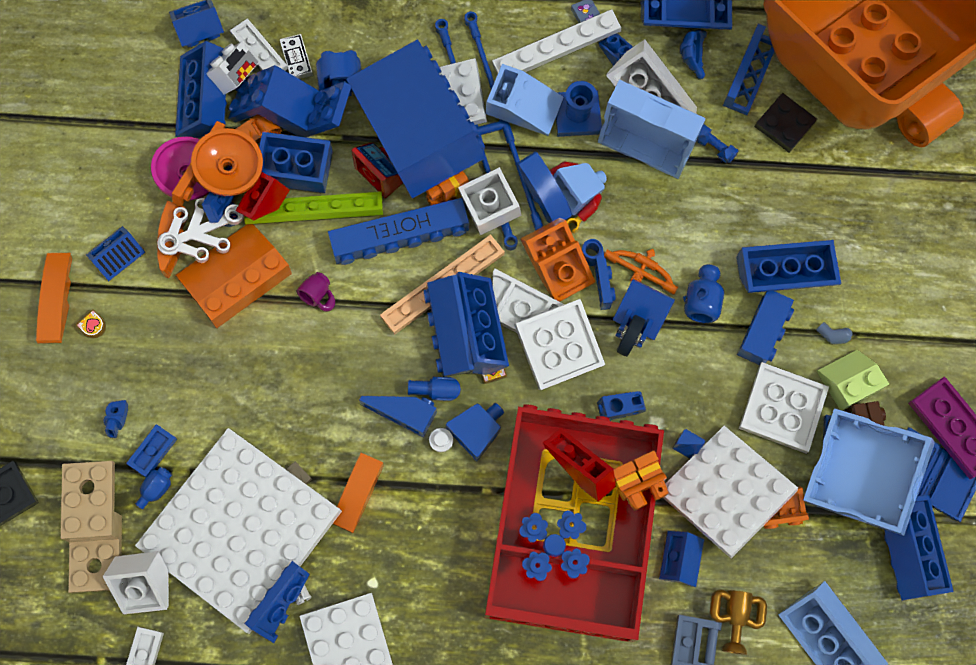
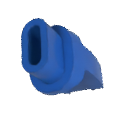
M126 400L111 402L106 407L105 412L107 416L104 417L103 422L106 426L105 432L110 438H117L118 431L125 424L128 413V403Z

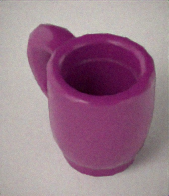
M316 272L310 275L297 288V295L306 304L313 307L318 306L325 312L334 309L335 297L329 290L330 281L324 274ZM326 293H327V295H328V301H327V303L321 304L320 301L323 299V297H324V296L326 295Z

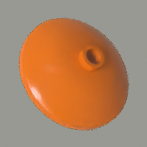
M224 128L209 132L197 142L192 152L191 166L196 180L203 188L213 194L234 196L246 192L256 184L262 173L263 157L259 146L249 135L236 129ZM229 165L232 167V169L226 171L224 167Z

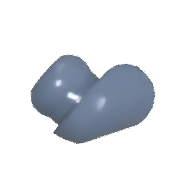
M825 322L816 329L831 344H844L849 342L852 337V331L849 328L832 330Z

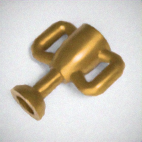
M714 591L710 603L711 618L715 622H729L732 625L731 641L723 646V652L747 655L745 646L741 644L742 627L745 625L753 629L764 627L767 616L766 600L743 591ZM721 597L727 600V614L720 615ZM752 604H757L756 621L749 618Z

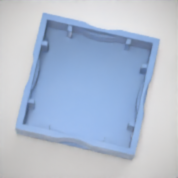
M619 79L607 103L604 115L605 122L601 128L598 143L679 179L706 118Z
M834 408L823 440L822 453L812 472L803 501L904 536L935 442L931 437L898 427L883 426L868 418Z

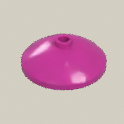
M177 137L165 142L156 150L151 161V173L157 187L166 195L172 197L173 190L191 163L193 149L200 139ZM196 182L190 200L202 198L209 194V191Z

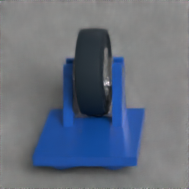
M633 279L613 318V321L621 324L615 335L622 339L617 352L627 357L634 345L639 348L642 347L646 337L655 340L675 299Z

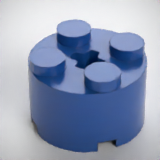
M353 50L338 53L325 51L321 53V58L316 62L318 89L321 91L344 81L348 83V77L362 70L361 61L357 57V53ZM352 89L350 90L349 96H352Z

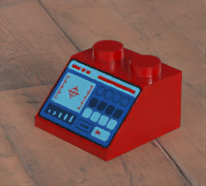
M373 142L354 147L351 150L355 169L378 192H382V196L385 199L403 184L383 147H378Z

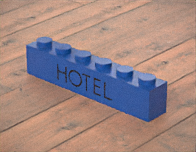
M459 198L328 231L336 264L347 265L353 263L355 259H371L379 253H394L399 248L407 246L414 248L427 241L438 242L450 235L454 237L461 236L466 231H469V220L463 199Z

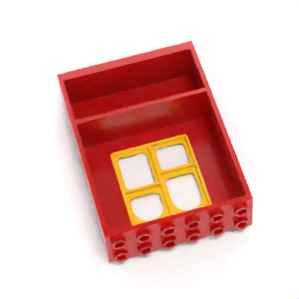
M524 404L523 407L518 406L484 618L631 643L638 641L656 501L650 489L642 492L647 505L634 511L627 500H622L616 487L613 489L611 496H605L598 502L588 493L584 492L575 481L570 501L565 502L544 498L542 496L545 469L547 464L555 458L543 446V442L562 428L614 469L630 461L633 462L635 459L654 450L660 465L664 430L658 429V426L653 424H644L642 427L636 426L634 422L628 420H620L618 423L611 422L610 418L604 416H596L593 419L587 418L585 414L579 412H572L571 415L562 414L561 410L548 408L547 411L537 410V406ZM582 503L607 506L610 509L604 546L578 543L576 539L571 537L564 539L566 543L565 551L572 552L577 548L581 551V554L589 556L590 562L586 566L587 572L585 574H579L577 578H570L567 571L561 569L563 560L562 555L558 557L549 556L548 563L551 564L552 569L547 573L543 581H538L535 577H527V570L522 566L523 560L529 558L531 552H537L538 555L546 552L543 548L544 540L537 539L532 543L528 541V537L520 535L519 530L523 525L522 519L524 517L530 518L533 513L539 514V510L542 508L558 511L569 510L576 514L579 513Z

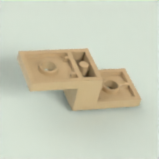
M113 461L62 464L61 539L69 542L68 593L110 591L103 575L116 556H122V516L114 512L115 462ZM88 481H92L94 483V490L90 494H84L82 491L83 485ZM99 559L101 561V569L97 573H92L89 565L93 560Z

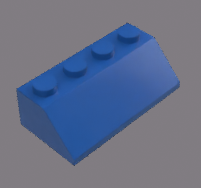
M204 41L180 56L175 137L202 138L211 131L216 121L226 125V94L224 95L206 74L212 68L210 63L218 56H223L221 51L224 48Z
M834 240L742 247L736 256L739 278L748 293L841 285Z
M463 272L456 273L474 366L472 372L474 374L488 375L508 367L509 362L491 278Z
M457 274L428 282L427 289L423 290L425 304L430 303L431 312L427 313L429 326H434L435 335L431 336L433 349H438L439 359H436L438 373L442 372L443 377L471 373L474 370Z
M917 496L905 535L902 536L884 530L885 541L891 555V566L895 572L897 590L901 600L954 592L930 496Z

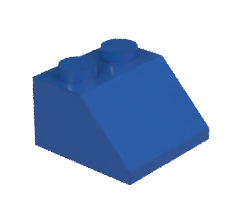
M202 0L169 12L182 47L196 46L200 43V40L206 38L208 40L220 37V33L224 32L212 0Z

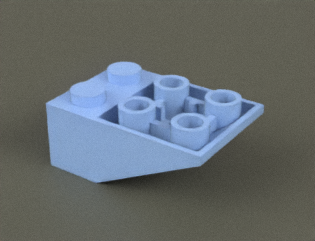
M502 64L486 102V114L549 136L564 97L526 72Z

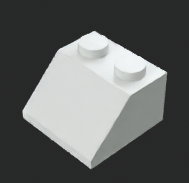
M159 551L116 556L103 578L123 614L167 610L169 607L168 569Z

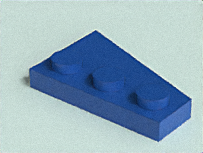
M292 561L282 571L279 579L266 592L263 600L250 613L248 620L244 624L272 643H275L278 637L275 632L279 624H284L289 616L286 614L289 604L297 600L310 574Z

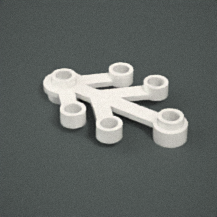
M199 198L195 202V211L188 230L180 234L178 233L181 224L188 219V212L183 207L176 208L169 232L161 234L158 238V249L165 255H174L180 252L195 257V260L199 263H204L208 260V250L204 247H192L184 244L185 242L194 240L215 247L219 253H227L230 249L228 239H219L205 233L228 223L231 225L241 223L243 215L235 211L238 205H229L218 223H210L208 221L200 225L205 212L198 207V204L203 203L205 198ZM178 212H183L185 216L183 218H179L176 216V214ZM236 214L238 218L233 220L229 216ZM171 241L174 245L173 247H166L165 243ZM226 243L227 247L225 249H221L219 247V244ZM199 252H204L206 256L204 258H199L197 254Z

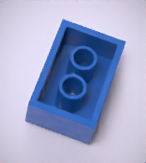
M262 132L259 148L263 157V173L275 178L289 189L319 193L326 192L333 154L330 141Z

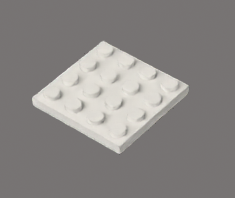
M723 426L700 449L698 454H695L665 483L668 495L663 498L729 558H732L798 491V487L727 427Z

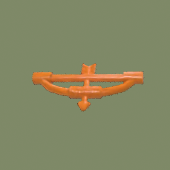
M608 249L606 250L604 258L635 272L630 281L635 279L641 282L643 277L662 286V289L673 295L678 289V286L673 284L671 276L658 265V262L651 259V257L655 256L654 249L646 252L648 254L647 257L640 253L626 250L613 252ZM619 256L633 258L634 261L642 264V266L638 268L619 258ZM647 267L653 271L656 270L666 279V282L644 271V269Z

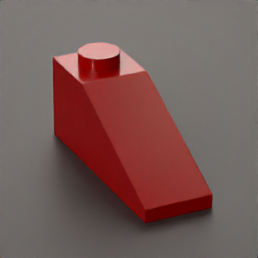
M562 428L543 442V446L579 487L599 502L616 487L614 468Z

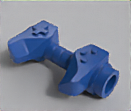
M703 124L696 141L702 146H705L707 143L711 144L720 151L717 154L718 158L726 164L730 163L736 157L739 150L732 145L727 146L711 134L712 130Z

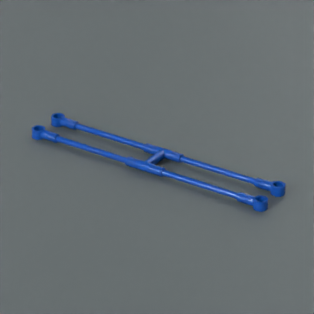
M470 11L465 14L464 22L469 27L472 38L476 42L490 88L492 89L494 80L480 40L481 35L477 26V14ZM439 19L435 23V30L440 34L450 63L454 64L456 61L448 34V22L445 19ZM499 119L498 122L479 127L476 124L475 126L481 139V135L503 130L531 210L530 216L535 231L543 227L539 212L536 211L531 193L517 165L520 159L514 144L515 139L510 123ZM483 148L482 151L485 155V159L482 160V163L484 166L485 173L487 174L491 172L484 151L485 148ZM507 222L501 225L505 238L504 247L511 251L516 249L518 239L513 235L510 224ZM508 240H513V241L515 242V244H514V245H508V244H507V241H508Z

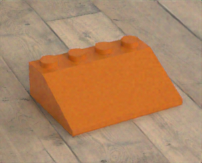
M254 224L245 225L227 238L230 242V249L227 253H219L214 247L209 251V258L206 262L199 263L195 261L176 274V277L216 328L223 325L292 274L288 263ZM220 243L219 247L225 249L227 244Z

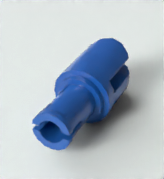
M433 376L430 381H408V395H429V398H432V400H454L458 397L461 390L459 382L451 377Z

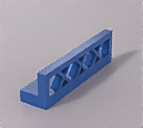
M759 23L723 106L744 115H748L774 54L770 37L763 35L766 26ZM761 41L772 47L769 51L762 53L758 46L759 42ZM759 59L763 68L754 71L751 62ZM752 77L755 86L746 89L743 80ZM744 95L748 102L747 106L744 107L734 103L736 97Z

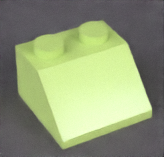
M858 350L817 371L824 385L829 386L828 391L841 411L878 393L889 385L877 363Z

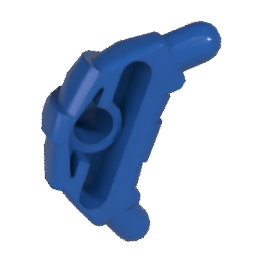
M700 29L688 32L680 45V54L682 55L683 62L687 64L691 71L695 72L697 78L703 79L705 77V72L702 68L703 41L707 36V32Z

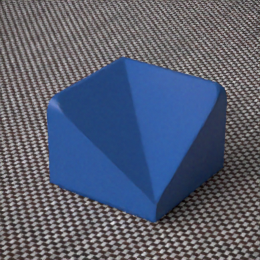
M684 429L675 442L673 449L691 459L695 454H698L706 441L691 431Z

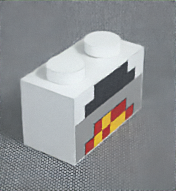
M242 41L236 45L231 43L221 51L223 56H218L210 63L212 68L206 73L224 95L236 89L259 63Z

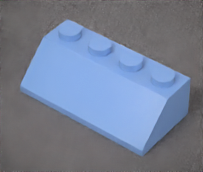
M825 581L808 591L778 614L816 665H888L887 661Z

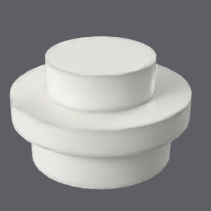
M444 428L434 430L429 437L430 446L437 452L448 451L453 444L451 432Z

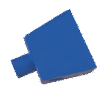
M477 403L447 422L446 429L451 432L457 442L477 462L500 433L501 427L496 420L504 414V411L497 403H494L486 411Z

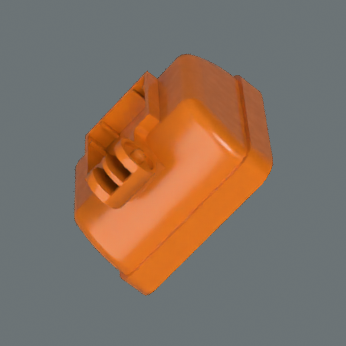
M764 0L763 5L767 13L768 33L779 62L844 126L861 130L873 129L896 117L899 129L904 137L917 147H926L963 119L964 112L960 100L943 82L976 58V0Z

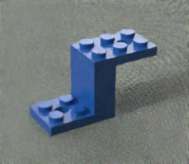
M274 65L246 77L236 88L235 99L229 106L230 114L228 119L236 123L258 114L296 136L309 137L339 127L352 86L344 81L319 91Z

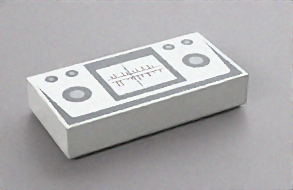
M301 34L280 39L289 73L298 79L313 76Z

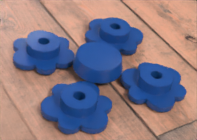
M567 510L562 514V519L557 521L560 535L551 534L547 536L545 529L548 527V523L542 520L541 515L538 513L531 514L530 518L524 517L522 519L523 525L519 530L520 535L528 537V541L532 543L537 539L544 540L543 548L546 552L539 555L537 552H531L529 558L523 560L522 566L527 570L526 575L528 578L535 577L538 581H543L546 578L547 573L552 569L551 564L548 563L549 556L558 557L562 555L563 563L561 564V569L567 571L570 578H577L579 574L587 572L586 566L590 562L587 554H581V551L577 548L572 552L565 551L566 543L564 538L571 537L572 539H577L579 533H583L586 530V524L581 521L582 515L580 513L574 514L572 511Z

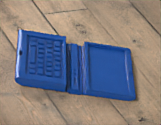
M910 427L907 428L908 431L920 434ZM935 442L917 496L929 495L933 508L961 522L976 491V476L969 479L949 453L941 448L940 444Z

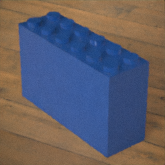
M418 39L347 78L348 83L352 86L351 89L412 198L485 159L482 151L485 145L478 135V129L473 121L467 120L470 117L464 106L458 105L460 100L454 90H448L451 86L446 76L439 75L442 71L436 60H430L433 58L427 45L422 47Z

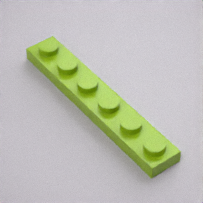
M382 192L285 198L277 211L254 221L244 216L245 224L383 215Z

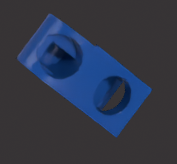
M640 391L603 396L597 402L600 416L608 417L610 421L641 414L646 411L642 392Z

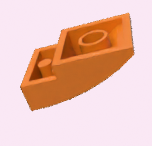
M558 218L520 239L536 272L553 299L560 302L596 282L578 241L574 240L565 219Z

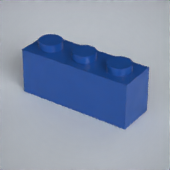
M766 291L762 296L737 355L757 365H760L761 362H771L777 351L774 345L776 341H781L786 330L782 328L785 320L789 321L794 312V309L791 308L794 300L775 291Z

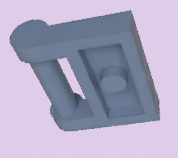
M677 615L671 665H714L718 631H721L722 623ZM702 628H707L708 637L705 661L700 663L698 659Z

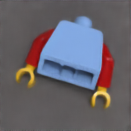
M564 161L549 171L565 196L572 215H578L576 218L567 220L568 225L570 223L577 225L571 232L575 234L579 230L580 223L582 221L585 222L597 211L602 200L601 193L605 189L604 183L607 178L603 171L594 172L587 163L578 164Z

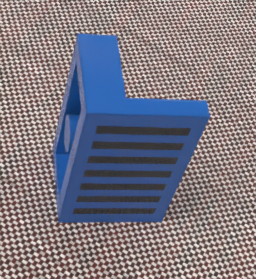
M122 226L86 254V256L104 277L110 281L143 255L145 251Z

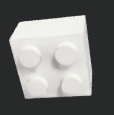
M500 167L458 187L461 198L480 235L522 216L520 206Z

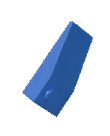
M361 396L359 399L361 406L423 438L437 414V408L434 407V403L424 397L420 400L417 397Z

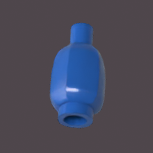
M160 467L158 470H152L140 486L141 497L135 504L139 508L144 509L148 502L159 500L170 487L172 474L163 467Z

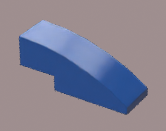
M535 151L517 163L533 200L539 204L546 221L551 223L558 218L566 220L571 217V208L540 155Z

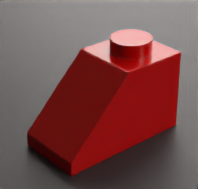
M262 172L256 184L247 190L235 211L254 221L277 211L290 190L275 178Z

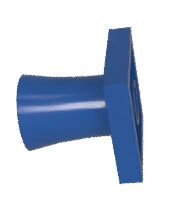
M577 81L572 83L566 92H557L564 97L556 116L557 137L600 135L602 123L598 90L588 82Z

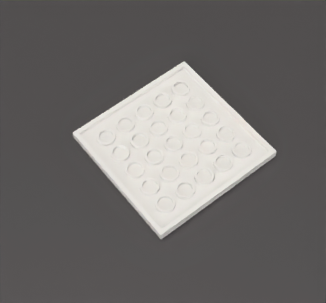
M228 428L135 546L144 553L159 551L169 573L238 627L250 634L252 630L244 624L248 620L250 613L257 608L265 597L266 592L273 587L281 576L282 571L292 561L299 566L303 564L342 511Z

